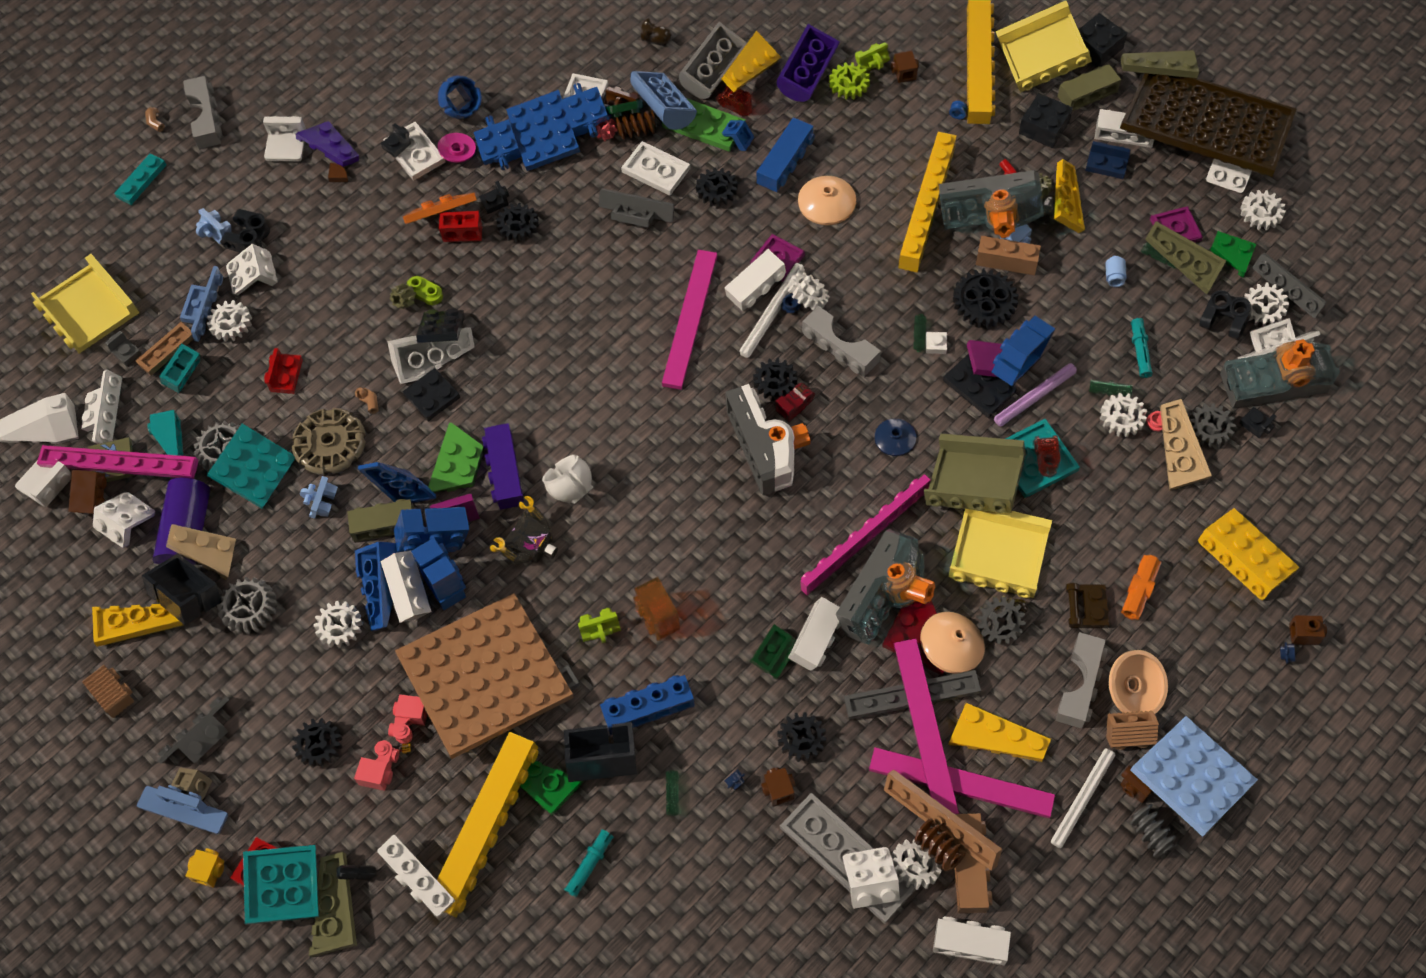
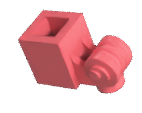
M399 695L398 702H395L393 706L395 721L390 723L388 735L395 737L401 744H407L413 738V733L409 726L412 724L425 726L427 712L419 697Z
M382 740L375 745V752L378 758L372 760L361 757L354 779L360 786L385 791L387 784L391 783L393 772L391 771L392 764L397 763L400 751L393 748L390 742Z

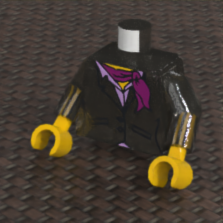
M525 496L529 503L528 506H525L523 502H519V507L523 510L527 509L529 512L523 513L505 541L500 537L494 539L499 544V548L491 545L490 549L492 552L500 551L502 556L515 564L537 563L543 554L553 559L557 554L558 547L551 544L553 540L551 527L537 507H533V499L530 496Z

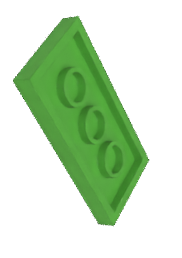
M687 99L697 110L695 118L689 125L682 129L672 130L662 122V127L730 152L735 141L732 137H724L722 132L730 120H743L746 122V119Z

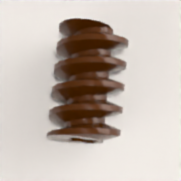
M651 110V115L644 111L643 117L638 112L636 119L632 114H629L628 120L623 115L621 122L618 117H615L618 135H621L623 140L626 139V134L632 139L634 132L638 137H640L641 131L647 136L649 129L652 134H655L656 124L653 110Z
M930 818L917 830L914 843L921 845V849L924 852H928L930 858H935V862L938 865H942L944 871H950L962 861L966 851L959 853L960 844L952 847L954 838L951 837L945 840L947 832L943 831L938 834L941 826L937 824L932 828L931 825L934 820Z

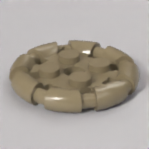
M340 408L315 411L308 415L303 423L300 422L294 431L292 452L299 465H304L307 471L319 475H325L328 472L336 474L352 466L351 463L355 459H359L366 444L364 440L366 433L361 421L357 417L354 418L351 412ZM312 425L316 426L312 431L309 429ZM326 437H333L332 442L323 443ZM325 460H331V464H325Z

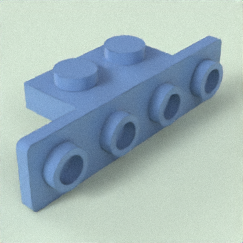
M213 266L206 287L191 284L180 315L181 322L193 324L191 333L194 341L199 342L201 335L205 334L207 316L211 315L212 303L216 301L218 286H221L223 281V275L220 273L218 266Z
M168 785L167 788L159 786L158 789L146 786L137 803V807L215 834H220L228 817L227 812L207 806L201 800L202 797L193 792H189L188 795L183 794L181 789Z

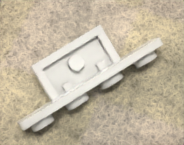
M1290 318L1275 322L1249 332L1255 351L1238 357V360L1252 361L1258 360L1259 356L1265 355V357L1273 356L1282 346L1295 343L1296 340L1304 339L1307 343L1314 341V337L1319 336L1320 332L1313 331L1295 337Z
M109 370L103 371L101 388L87 393L82 416L81 429L87 432L94 430L92 441L97 444L113 441L122 377Z
M392 835L377 850L381 857L397 873L395 878L404 887L408 885L413 890L410 893L418 903L423 901L437 917H440L455 902V899L395 835Z

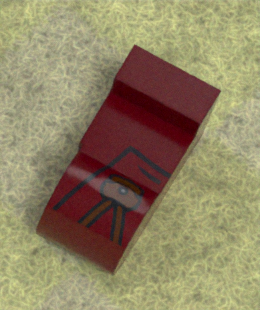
M799 383L786 396H781L776 400V412L786 421L790 422L814 399L815 393L804 383Z

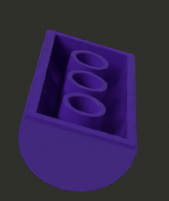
M807 24L777 79L779 90L786 97L794 101L804 102L809 100L840 41Z
M174 478L168 482L152 559L154 564H161L177 554V552L166 547L171 524L203 531L210 495V487L204 482L191 478ZM184 557V558H185L186 560H188L191 564L196 565V563H197L196 561H194L193 559H187L186 557Z

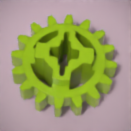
M845 62L843 67L837 65V70L832 69V74L829 76V87L832 88V93L838 92V97L840 98L844 95L846 100L849 96L852 99H855V95L862 97V92L866 93L867 87L870 85V75L866 73L867 69H861L860 64L857 67L854 66V62L851 65Z

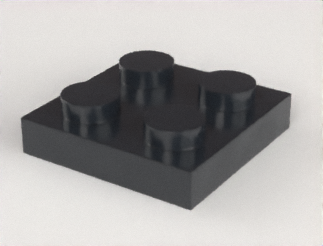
M436 368L402 391L404 396L427 421H430L460 399L459 393Z

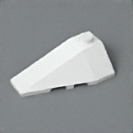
M471 327L461 328L458 341L417 343L416 336L387 341L391 361L400 384L417 381L434 368H441L445 363L456 359L475 347Z
M66 393L46 397L0 419V442L20 443L21 441H32V443L51 442V444H60L79 439L75 405Z

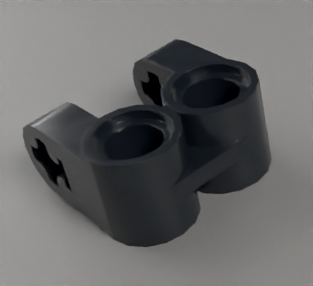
M237 209L232 219L237 225L246 229L240 231L239 234L225 232L220 243L225 248L240 253L251 244L262 248V239L267 238L270 234V228L265 217L260 213Z
M1224 290L1216 291L1212 294L1203 312L1199 326L1210 330L1217 316L1230 317L1233 319V323L1228 337L1239 340L1251 317V304L1245 297H1234ZM1221 300L1227 302L1223 306L1216 305V303ZM1239 307H1244L1246 309L1243 313H1237L1235 311Z

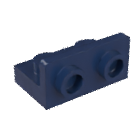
M1093 141L1085 171L1124 179L1131 149Z

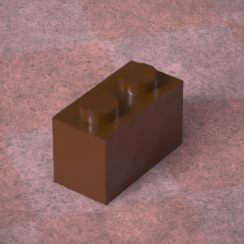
M72 470L68 512L94 514V507L105 502L103 498L104 489L107 485L105 473Z

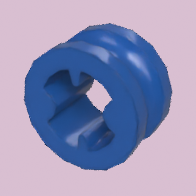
M954 101L951 104L949 114L955 119H963L966 116L968 106L962 101Z

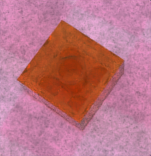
M658 577L634 588L636 595L633 597L636 604L635 609L639 617L644 618L646 622L645 627L650 636L654 634L658 641L680 630L678 612Z

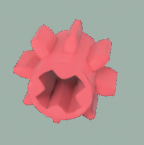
M610 119L595 126L598 132L596 137L598 139L602 137L604 141L613 138L615 132L618 131L615 127V121Z

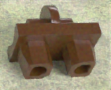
M617 86L615 88L607 87L605 104L613 106L637 101L640 95L636 92H624L622 88Z

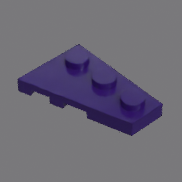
M329 121L296 133L297 140L307 142L310 148L325 153V157L342 167L359 161L358 153Z

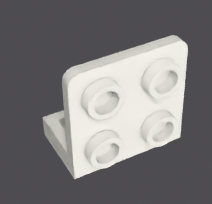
M264 117L263 124L268 133L264 154L265 160L301 161L305 141L300 142L297 140L296 133L306 129L302 117Z
M1214 159L1206 181L1242 193L1252 170L1242 169L1239 166Z
M251 244L227 264L226 268L233 294L239 295L257 280L271 286L278 282L270 251Z
M36 461L16 483L15 487L46 508L71 480L72 473L59 461L52 468L40 467Z
M124 492L94 507L93 527L124 548L130 544L131 528L154 517L155 510L131 493Z
M887 847L843 855L853 909L900 900L898 877Z

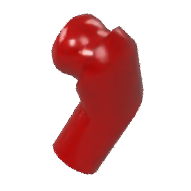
M1007 159L1000 162L999 166L1003 169L1004 175L1017 173Z

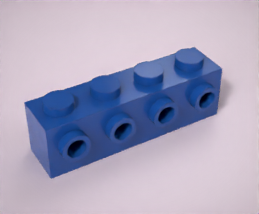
M794 117L792 118L757 170V184L775 192L785 185L789 173L795 170L799 158H803L807 146L811 145L814 141L813 125Z
M685 675L672 676L666 682L660 684L652 683L643 690H632L627 692L625 696L619 698L612 697L600 704L610 736L613 735L611 724L632 722V727L634 728L695 706L694 698Z

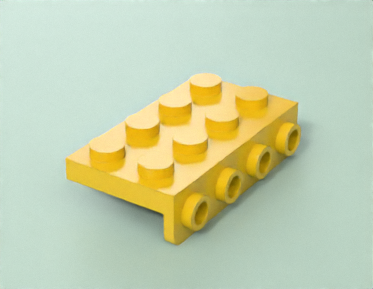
M1235 508L1207 527L1198 539V542L1261 600H1264L1271 591L1299 569L1295 562Z

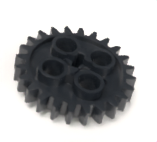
M984 268L982 273L974 270V275L968 272L966 278L961 277L960 282L956 283L952 300L955 303L954 309L958 310V316L964 315L963 321L970 319L971 326L976 322L978 323V328L982 324H985L987 329L989 324H993L996 328L998 321L1004 325L1005 319L1010 320L1011 315L1015 314L1018 306L1019 294H1016L1017 287H1012L1013 281L1007 282V275L1001 278L1000 271L996 275L993 274V269L989 273H986Z

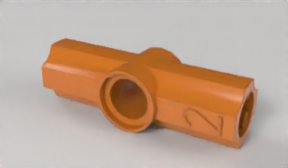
M1153 555L1143 556L1137 573L1134 574L1128 588V596L1121 611L1128 619L1139 620L1145 603L1149 600L1154 588V580L1161 561Z

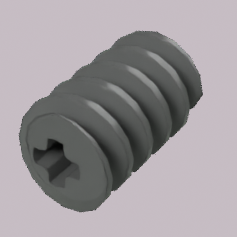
M1148 804L1130 817L1133 818L1130 825L1132 827L1139 825L1136 833H1145L1141 840L1143 842L1151 841L1147 848L1148 850L1156 849L1153 857L1159 858L1179 844L1173 845L1176 836L1167 837L1170 828H1161L1164 820L1156 821L1155 818L1159 813H1150L1149 811L1153 805Z

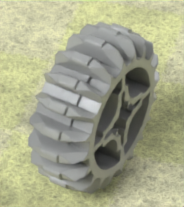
M223 421L221 425L216 422L214 427L208 425L207 431L201 430L202 436L196 437L198 443L194 444L196 449L194 454L199 459L198 463L206 471H210L217 461L216 458H219L240 425L236 426L233 422L228 424L226 421Z
M246 576L243 582L237 579L236 585L229 583L230 589L223 590L225 596L220 597L221 604L217 605V609L220 611L218 615L222 619V623L228 626L231 631L236 630L239 634L245 631L246 634L250 635L251 629L258 632L259 626L266 628L265 622L272 621L270 615L276 614L274 607L278 606L275 600L276 594L272 592L271 586L267 585L263 580L259 581L255 577L250 581ZM244 601L252 608L251 610L243 603Z

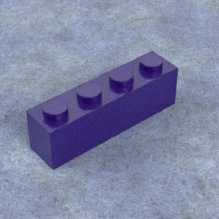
M509 423L484 428L485 436H482L484 449L488 448L489 453L485 454L487 467L491 466L492 471L488 472L490 485L494 484L495 490L491 491L493 503H498L500 510L517 507L519 502L524 503Z

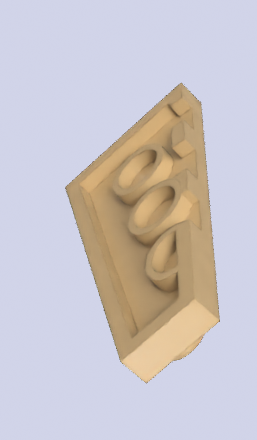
M1182 399L1161 405L1160 413L1169 491L1211 478L1212 475Z

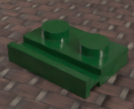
M774 624L749 662L765 673H769L774 679H777L790 660L788 657L796 640Z

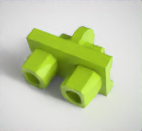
M885 42L880 45L876 43L871 45L869 50L865 52H856L855 59L857 64L861 65V69L866 68L867 71L875 67L878 70L883 68V63L890 61L888 44Z
M606 608L599 612V617L593 619L589 614L580 616L578 626L583 642L601 638L603 644L606 643L605 636L621 631L616 612Z

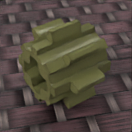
M402 283L391 289L390 300L393 306L405 309L414 304L416 292H414L412 286L410 287L408 284Z

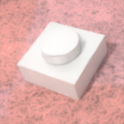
M926 332V354H946L947 332Z

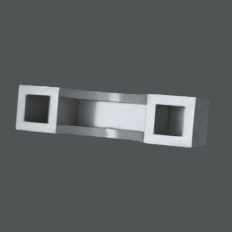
M205 76L184 80L185 95L191 107L203 109L201 115L191 122L193 138L198 149L221 144L220 136H222L220 125H217L220 119L217 110L214 109L217 107L214 96H212L214 93L212 83H208Z
M817 306L803 320V334L808 339H813L823 350H828L838 361L847 364L854 373H859L865 377L880 362L881 351L867 340L855 343L840 340L832 330L834 317L820 306Z
M1079 632L1071 661L1082 671L1084 683L1073 692L1063 693L1055 721L1081 729L1085 722L1090 721L1093 710L1089 709L1090 701H1095L1098 690L1094 688L1095 681H1100L1103 670L1099 668L1100 661L1105 660L1108 650L1104 648L1105 639Z

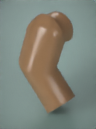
M149 107L145 112L147 125L162 132L165 125L156 119L159 114H156L159 113V110L155 107Z
M359 387L356 389L355 396L367 403L368 412L372 414L379 411L377 395L366 388Z

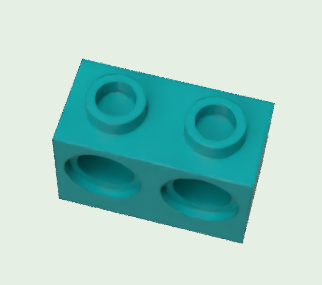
M181 343L159 376L161 384L180 393L200 363V353Z

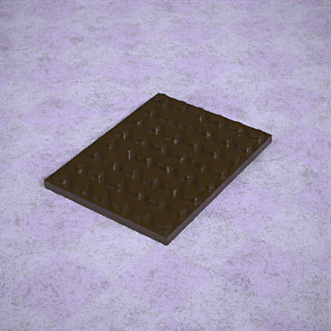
M1145 73L1122 120L1120 129L1128 133L1144 136L1147 139L1163 142L1166 145L1182 148L1185 151H1192L1204 157H1211L1223 163H1230L1242 169H1249L1261 175L1273 177L1297 109L1199 78Z

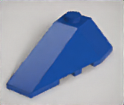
M380 462L358 466V470L393 502L400 499H410L412 503L436 499V494L408 470Z
M376 542L355 550L357 578L362 579L363 587L361 588V593L366 595L367 604L365 609L371 631L386 628L388 625L393 600L381 561L397 553L396 543Z

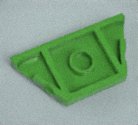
M449 423L428 487L436 493L444 490L451 492L458 488L474 486L485 451L484 446L453 423Z

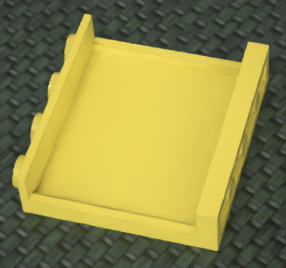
M1063 1L996 31L1020 93L1092 62L1089 50L1083 42L1067 1Z
M92 254L85 257L89 264L88 266L40 298L34 292L31 293L35 299L33 302L39 312L44 310L43 316L48 323H54L55 326L53 328L60 337L64 335L66 338L63 340L70 349L75 348L79 354L139 314L134 303Z
M965 509L948 577L958 582H971L978 587L987 586L995 588L1002 593H1015L1022 598H1034L1052 520L1012 511V513H997Z

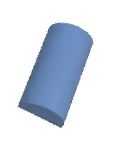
M631 72V85L669 129H682L693 121L697 110L664 73Z

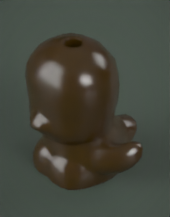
M649 18L643 22L641 27L642 41L651 40L654 44H666L670 41L671 32L669 28L655 26L654 23L650 22Z

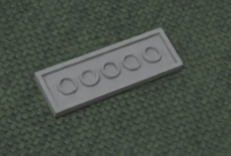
M812 793L780 825L782 831L850 892L843 855L873 849L865 840ZM905 880L898 882L899 901L866 906V908L886 924L916 890L913 884L906 887Z

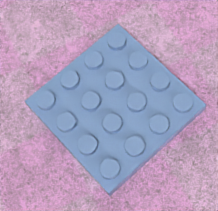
M1187 716L1130 769L1201 836H1204L1258 780Z

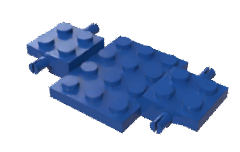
M577 83L579 89L574 84L573 88L576 94L562 99L559 90L506 109L509 119L495 124L493 116H489V118L487 116L485 120L488 127L474 132L484 165L499 162L501 169L505 170V167L506 169L509 168L507 162L522 157L526 170L530 171L580 152L576 137L590 132L591 137H594L593 131L595 136H598L595 126L609 120L598 87L583 91L580 83Z

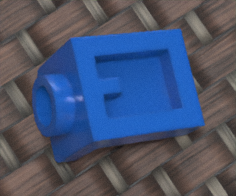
M730 120L722 132L724 137L733 138L740 151H746L754 139L750 128L743 120Z

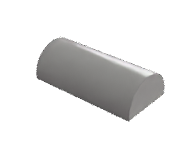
M718 22L680 72L679 80L681 85L687 92L697 98H709L747 42L721 22Z

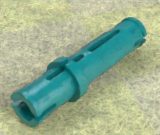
M1136 318L1130 323L1133 332L1132 343L1135 344L1139 376L1141 378H1149L1153 375L1147 345L1149 338L1145 333L1144 320Z
M601 829L593 845L587 848L586 851L588 853L566 888H564V891L577 898L598 861L604 858L603 853L614 838L612 834L609 835V832Z

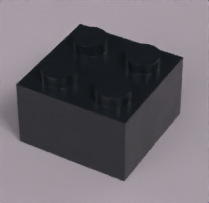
M1100 13L1079 29L1083 42L1089 50L1092 61L1090 63L1097 68L1102 67L1124 48L1128 34Z
M1038 93L1021 119L1019 134L1054 148L1070 122L1073 107Z

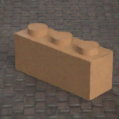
M981 236L976 265L1035 275L1041 246Z

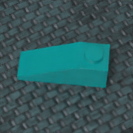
M175 410L150 414V423L147 424L149 434L155 437L167 455L184 456L181 419Z

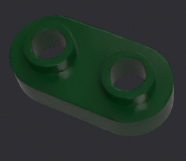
M642 100L608 106L606 111L607 115L611 114L613 118L623 116V111L629 110L630 114L641 112L640 108L644 106Z

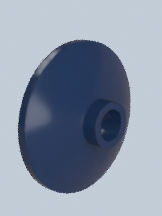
M888 419L877 427L875 443L879 450L887 455L902 456L909 453L915 446L916 432L904 420Z

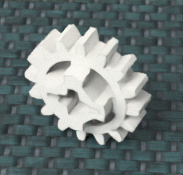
M1257 190L1256 195L1250 192L1249 197L1245 196L1240 207L1242 210L1240 215L1245 216L1244 222H1251L1250 227L1257 225L1258 230L1261 229V226L1268 230L1270 226L1275 228L1277 223H1281L1286 212L1284 210L1285 204H1280L1282 199H1276L1275 193L1268 195V190L1264 194Z
M799 272L796 275L794 274L787 285L790 288L788 291L793 293L792 298L798 299L799 304L803 303L805 308L810 307L812 310L817 306L823 308L830 297L827 295L828 290L824 289L825 285L819 283V279H814L811 274L807 276L805 272L802 275Z
M1267 282L1265 287L1257 284L1256 290L1251 287L1249 289L1250 294L1245 293L1244 297L1251 304L1252 314L1249 321L1254 319V325L1262 322L1264 327L1267 322L1273 324L1275 320L1281 321L1282 316H1286V309L1289 306V302H1286L1288 296L1282 295V288L1276 290V284L1272 288L1269 287Z
M234 300L231 301V304L224 301L223 306L217 304L218 309H211L210 311L213 315L207 316L209 320L207 325L211 334L215 335L218 340L223 338L225 342H227L228 338L235 341L236 336L242 338L241 333H248L247 327L252 326L250 322L252 317L248 308L244 307L241 302L236 304Z
M1119 393L1117 398L1111 395L1109 400H1105L1100 411L1102 413L1100 420L1104 421L1103 427L1109 426V433L1116 431L1117 436L1124 433L1125 437H1128L1130 432L1136 435L1137 430H1142L1147 419L1145 416L1147 410L1142 409L1144 403H1137L1138 397L1131 399L1130 394L1123 397Z
M336 601L335 606H331L328 603L327 610L320 609L322 615L315 616L319 623H315L314 628L317 630L315 634L323 644L327 643L330 648L336 644L338 648H341L342 643L345 642L349 646L350 639L357 640L355 633L362 632L358 626L363 625V622L359 619L361 615L359 611H356L354 605L349 607L346 601L342 605Z
M907 839L904 840L903 845L899 843L891 855L896 874L900 876L898 882L905 880L906 887L914 884L915 889L918 890L922 884L927 889L929 884H935L942 871L940 870L942 865H938L935 862V858H930L928 852H924L921 849V845L914 843V839L911 844Z

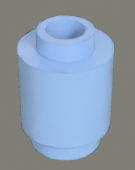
M1112 256L1105 262L1106 281L1112 287H1120L1124 285L1127 279L1126 261L1119 256Z

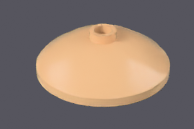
M820 176L811 179L801 188L798 196V205L801 213L811 222L820 225H835L851 216L856 206V194L851 185L845 180L835 176Z
M954 612L937 613L927 620L921 630V646L926 657L932 664L945 672L958 674L972 671L983 659L985 652L983 636L978 627L961 614Z
M1143 650L1128 651L1118 657L1109 675V690L1112 700L1122 713L1149 712L1151 710L1156 714L1162 708L1168 693L1167 675L1161 662L1154 655Z

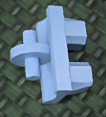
M204 208L200 209L201 219L196 223V234L202 238L206 236L212 237L221 244L220 240L224 233L231 232V224L228 221L219 223L221 222V217L216 210L207 212Z
M322 476L317 492L314 491V484H309L308 489L303 488L300 491V496L304 498L303 504L309 505L310 501H313L309 514L311 518L315 519L316 515L325 517L329 515L332 504L323 502L321 499L322 496L334 499L338 487L328 483L327 477Z

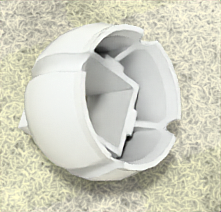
M570 455L555 464L556 468H550L542 479L547 492L553 498L562 502L575 504L593 489L590 468L578 455Z

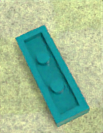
M149 153L114 193L116 198L132 205L166 167V162Z

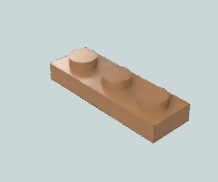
M180 322L139 357L136 363L152 376L173 357L181 343L188 345L194 339L191 330Z

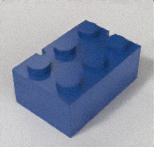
M1034 316L1030 321L1026 320L1020 327V330L1016 329L1010 339L1006 338L1000 347L1002 352L995 357L993 361L995 366L991 373L1012 386L1041 358L1055 328L1037 316Z
M465 507L425 509L427 527L423 526L421 509L401 510L394 528L397 553L414 550L432 538H435L438 544L443 543L448 552L461 550L464 539L469 532Z
M432 538L411 551L424 581L443 610L466 598L464 593L466 586L462 581L463 578L459 573V568L454 560L449 558L443 543L438 544L435 538Z

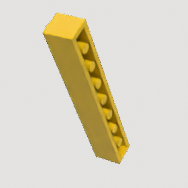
M968 0L967 124H990L991 116L995 117V105H992V101H995V90H992V87L995 85V75H992L995 69V60L991 59V57H994L995 46H991V43H994V32L991 31L994 28V17H991L994 13V3H991V0Z
M943 132L937 133L901 249L898 267L900 269L918 273L940 200L939 184L945 183L955 150L956 135Z
M509 732L437 879L455 899V902L444 913L456 918L458 913H462L466 906L465 899L469 891L471 892L476 885V876L487 862L486 855L489 849L493 848L497 842L498 830L500 826H504L508 818L507 812L518 798L517 791L528 777L527 770L530 764L534 763L537 759L538 746L533 741Z

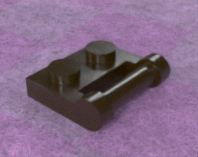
M1066 584L1070 608L1069 627L1108 628L1106 584ZM1077 594H1083L1085 619L1079 618Z

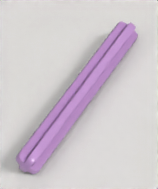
M1072 363L1064 366L994 417V422L999 427L1005 425L1076 374V367Z

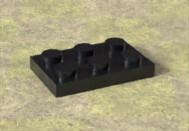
M451 308L446 311L433 309L424 312L416 334L417 343L458 341L465 318L464 310Z
M969 354L943 376V381L987 418H990L1017 391V388L1009 385L999 377L974 374Z

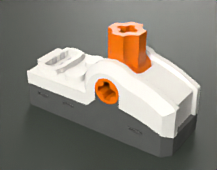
M749 384L726 391V411L761 494L764 496L792 486L794 450L811 444L806 425L801 423L790 427L781 420L765 421V411L763 408H760L758 395L755 389L750 388Z

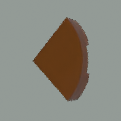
M330 163L329 182H348L345 169L339 164Z

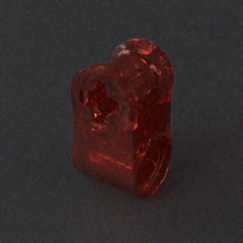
M726 85L724 92L716 97L720 106L740 116H748L752 113V96L747 91L738 89L736 92H733Z
M1053 435L1052 438L1036 436L1034 438V449L1037 455L1039 472L1045 477H1052L1058 472L1061 460L1058 436Z

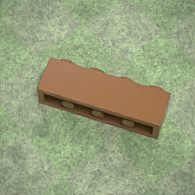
M981 813L955 814L982 835H986L985 821H981ZM966 852L962 861L954 868L958 914L987 913L989 906L992 905V892L987 891V882H990V870Z

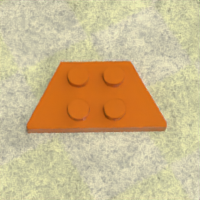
M475 193L456 196L447 194L439 197L440 201L433 203L432 200L421 203L422 207L402 217L405 224L476 201Z

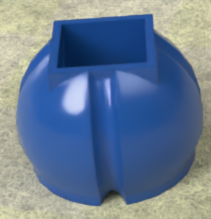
M456 75L449 77L447 82L445 81L441 84L438 91L439 106L444 108V113L451 118H469L479 109L482 100L480 88L474 86L475 82L472 79ZM455 88L464 99V102L457 108L447 96Z

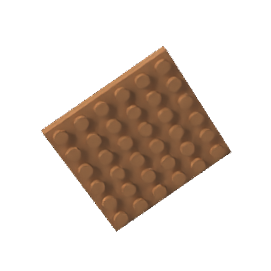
M514 593L395 650L401 665L451 759L574 698L572 691Z

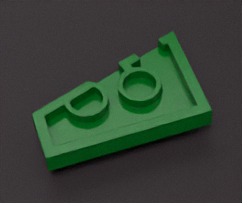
M535 761L530 764L527 770L528 777L525 783L520 785V788L553 816L583 781L568 782V776L563 771L555 770Z

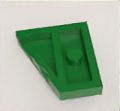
M1218 231L1210 251L1226 260L1225 264L1227 266L1232 265L1239 271L1238 275L1244 277L1256 244Z

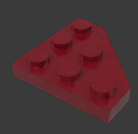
M915 600L904 603L882 647L896 653L894 643L916 639L923 667L943 675L944 671L932 664L926 657L920 640L924 624L930 617L937 614L932 600L926 604Z

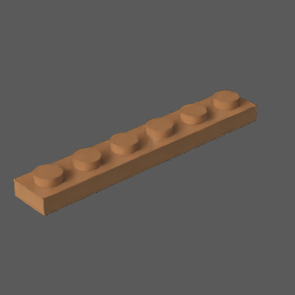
M892 770L888 773L884 787L886 793L925 822L932 818L934 820L931 825L932 827L937 824L940 825V833L946 831L948 839L954 838L953 843L956 845L960 844L961 849L992 871L997 867L1002 852L999 846L897 771Z

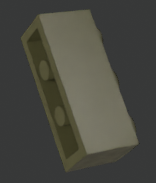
M1110 64L1098 67L1089 73L1081 74L1077 78L1060 84L1058 98L1062 103L1073 107L1072 111L1117 93L1121 79Z
M400 499L393 503H379L372 507H358L347 511L349 532L354 543L394 535V528L401 510L414 509L411 500Z

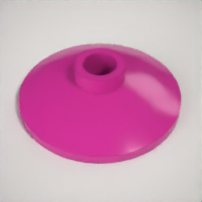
M450 133L439 140L438 152L445 160L460 163L474 156L476 145L468 135Z

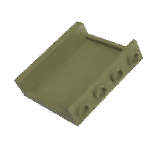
M940 433L939 454L929 489H924L926 505L1012 513L1026 456L1024 441Z

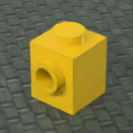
M206 848L205 852L196 849L195 854L189 859L188 871L185 876L192 882L214 888L217 878L224 871V860L218 856L219 853L212 849Z

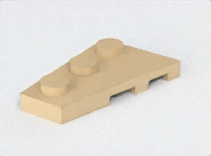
M171 524L166 547L187 559H193L202 564V567L209 571L211 569L218 573L221 578L227 580L236 539Z

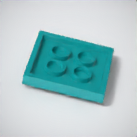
M1046 419L1005 438L1023 440L1025 443L1026 456L1018 484V489L1024 498L1078 472L1080 469L1078 463Z
M242 423L207 476L263 509L294 462L295 457L292 453Z
M316 845L243 852L245 925L319 917Z

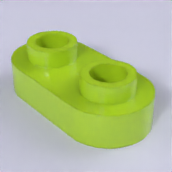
M420 276L411 277L407 281L408 286H412L414 292H416L415 298L428 305H437L442 301L443 293L438 285Z

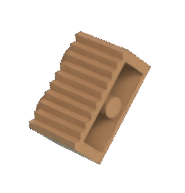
M103 665L83 680L82 683L105 712L112 718H115L123 709L134 703L133 698L130 696L133 691L125 682L122 685L120 684L118 679L121 676L113 667L108 669Z
M1151 710L1149 712L1109 713L1107 717L1106 738L1111 748L1119 750L1130 746L1147 748L1149 745L1157 744L1159 723L1154 712Z

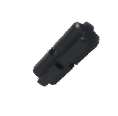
M340 865L336 869V877L338 879H373L376 876V868L373 865H359L358 867L356 865Z

